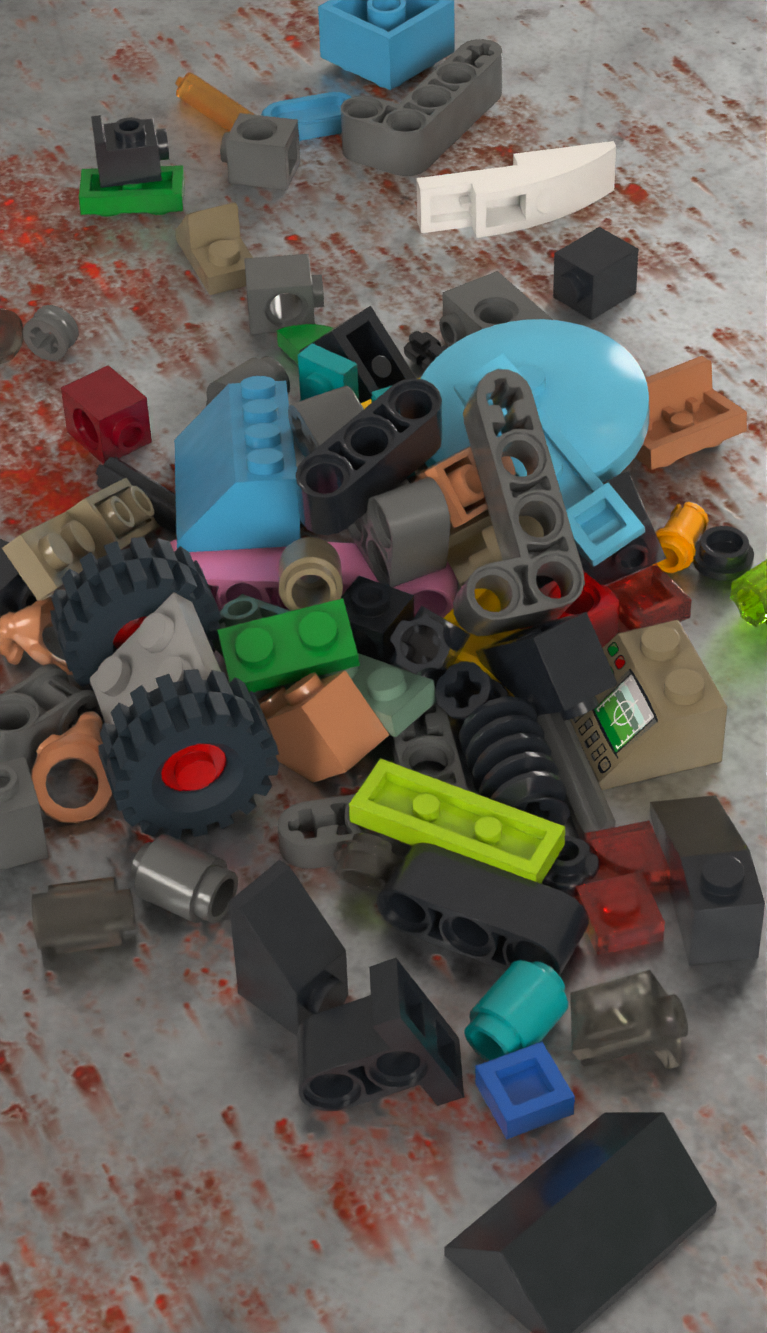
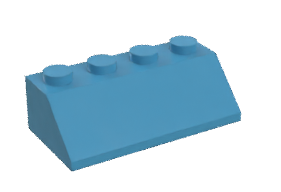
M252 376L243 379L241 383L228 384L174 439L177 549L181 546L188 552L287 547L292 542L301 539L295 477L297 466L293 433L288 418L289 400L286 381H275L273 378L266 376Z

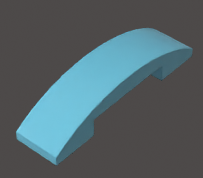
M504 352L453 385L454 391L464 407L480 380L487 373L497 369H508L521 375ZM530 386L577 551L595 567L645 533V527L610 483L603 484L541 408L538 394ZM488 400L489 406L493 405L492 400ZM503 408L502 412L505 417V415L507 414L506 408ZM511 457L515 467V476H527L523 463Z

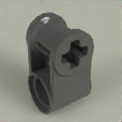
M47 664L39 667L28 678L0 694V763L25 757L31 775V770L38 755L36 750L50 735H62L73 727L70 723L75 725L79 717L86 712H95L101 717V720L103 719L95 693L92 690H79L69 682L67 672L55 664Z

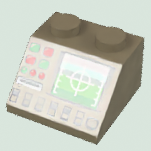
M679 620L618 633L602 648L618 685L596 695L599 702L597 708L570 719L601 790L722 762L727 705Z

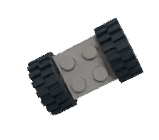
M144 537L131 538L130 548L120 550L117 541L106 544L104 548L107 555L96 559L90 552L79 559L83 568L80 573L71 569L61 578L65 590L55 589L52 597L55 610H50L51 621L69 672L72 671L75 681L82 688L89 684L90 689L95 693L105 723L100 732L103 744L98 745L99 756L118 810L122 811L125 821L132 827L139 823L142 833L155 836L161 827L165 834L180 839L183 829H191L194 837L207 835L206 825L217 821L221 829L234 823L231 814L235 811L241 810L247 815L257 807L253 797L254 794L266 796L272 788L269 776L277 775L279 769V762L276 758L279 752L274 737L253 691L248 692L245 683L236 677L229 683L225 673L221 672L214 656L216 650L212 640H220L217 629H221L218 621L221 619V615L197 560L193 562L190 553L181 546L174 552L170 541L158 538L153 548L148 547Z

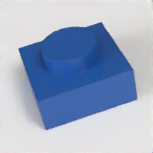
M543 1042L475 1066V1084L506 1140L574 1115L575 1096Z

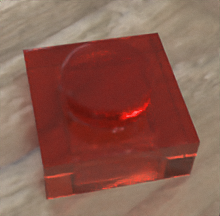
M657 564L606 585L616 598L620 600L619 620L629 631L674 620L682 622L691 616L692 599Z
M641 871L575 886V899L582 904L588 913L590 923L586 931L597 956L663 940L665 921Z

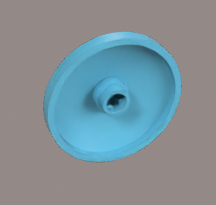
M531 319L511 321L479 330L444 350L428 366L420 378L432 383L440 391L442 398V443L435 455L425 462L428 467L470 446L464 425L463 411L465 407L455 393L453 385L503 352L538 394L541 408L601 482L618 476L632 462L642 447L648 431L650 413L649 392L645 376L637 361L622 345L612 338L589 327L571 322Z

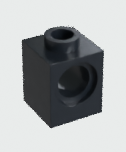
M358 576L341 596L344 599L357 653L395 666L389 662L390 657L395 651V646L390 639L401 620H413L414 595Z

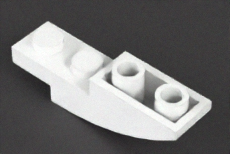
M614 141L516 153L513 154V166L416 178L417 223L421 233L472 227L475 237L481 238L531 228L579 211L614 191L616 145Z

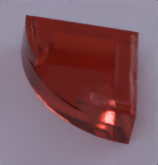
M649 820L584 833V841L591 847L590 853L595 854L599 859L600 870L606 872V868L617 874L633 878L634 885L641 887L669 886L670 867Z

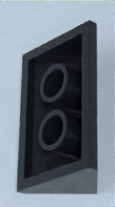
M604 1112L444 1247V1256L531 1333H581L716 1212L717 1202L664 1112Z

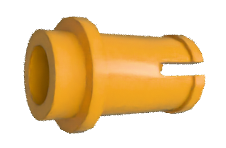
M685 502L682 508L680 503L677 504L672 510L664 528L655 531L667 558L653 564L659 570L675 573L688 568L693 562L696 553L695 544L705 532L709 523L707 513L699 505Z

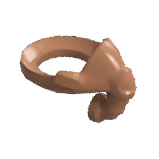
M48 597L43 601H36L31 606H27L16 613L8 612L1 616L0 654L5 656L10 664L18 665L25 650L40 665L55 664L67 672V675H73L72 671L69 672L66 661L52 654L43 642V630L53 626L50 610H55L52 597Z
M95 712L84 713L72 728L60 736L50 735L36 750L38 755L31 770V778L40 809L45 815L59 822L78 824L91 820L105 810L113 796L98 749V745L103 744L100 736L103 722L101 717ZM67 759L80 760L88 764L95 772L98 780L97 793L93 800L85 806L76 809L64 808L56 804L48 795L46 788V777L50 769L58 762Z

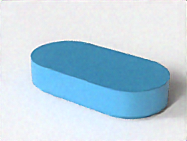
M328 92L278 101L268 105L262 111L261 116L297 119L299 141L341 134V105L351 96L340 92Z

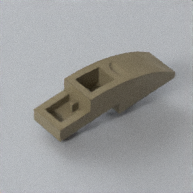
M126 477L86 497L68 511L19 535L2 547V549L36 599L43 601L52 596L55 589L62 590L65 588L61 578L69 569L77 573L83 570L79 559L91 552L96 559L107 555L104 545L115 541L118 542L120 550L130 547L131 538L145 537L160 526L153 517L154 508L148 496L139 487L132 486Z

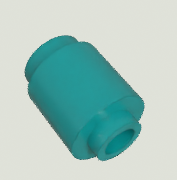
M522 960L513 962L470 1011V1023L466 1026L464 1034L471 1048L482 1059L490 1061L541 1042L569 1007L568 999L564 992L565 984L561 977L551 967L541 962L535 961L530 963Z

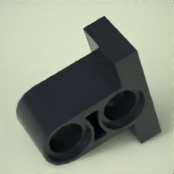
M397 958L369 967L371 995L314 1014L306 1018L298 1026V1094L302 1102L311 1108L321 1111L344 1110L418 1085L422 1086L437 1106L464 1098L459 1037Z

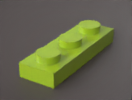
M381 758L349 803L351 823L412 846L417 843L437 845L538 883H542L565 845V826Z

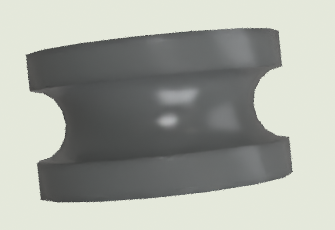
M44 305L35 312L34 317L24 325L22 331L27 347L35 355L49 361H57L64 357L79 336L78 326L74 318L67 311L54 305Z

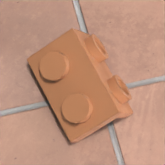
M699 356L645 378L649 392V426L644 443L635 458L651 470L658 467H666L680 458L705 448L718 446L724 440L747 431V411L712 388V362L704 356Z

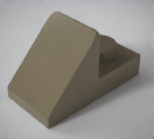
M236 202L187 214L175 230L176 241L208 294L214 295L245 287L244 258H253V256L240 238L239 212Z

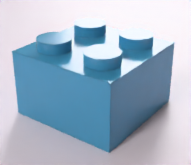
M328 0L318 6L320 57L340 66L345 71L357 74L388 90L402 85L405 81L432 67L435 63L455 51L454 0Z

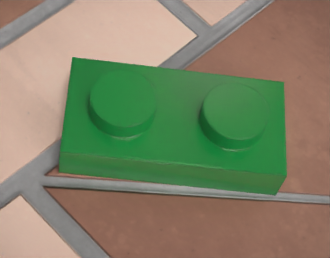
M183 165L161 166L162 181L104 188L100 187L98 168L82 169L79 189L81 215L97 214L111 217L120 213L163 215L169 212L183 211L185 191Z
M343 598L217 629L229 682L235 677L245 683L248 692H257L297 682L314 672L321 676L360 666Z

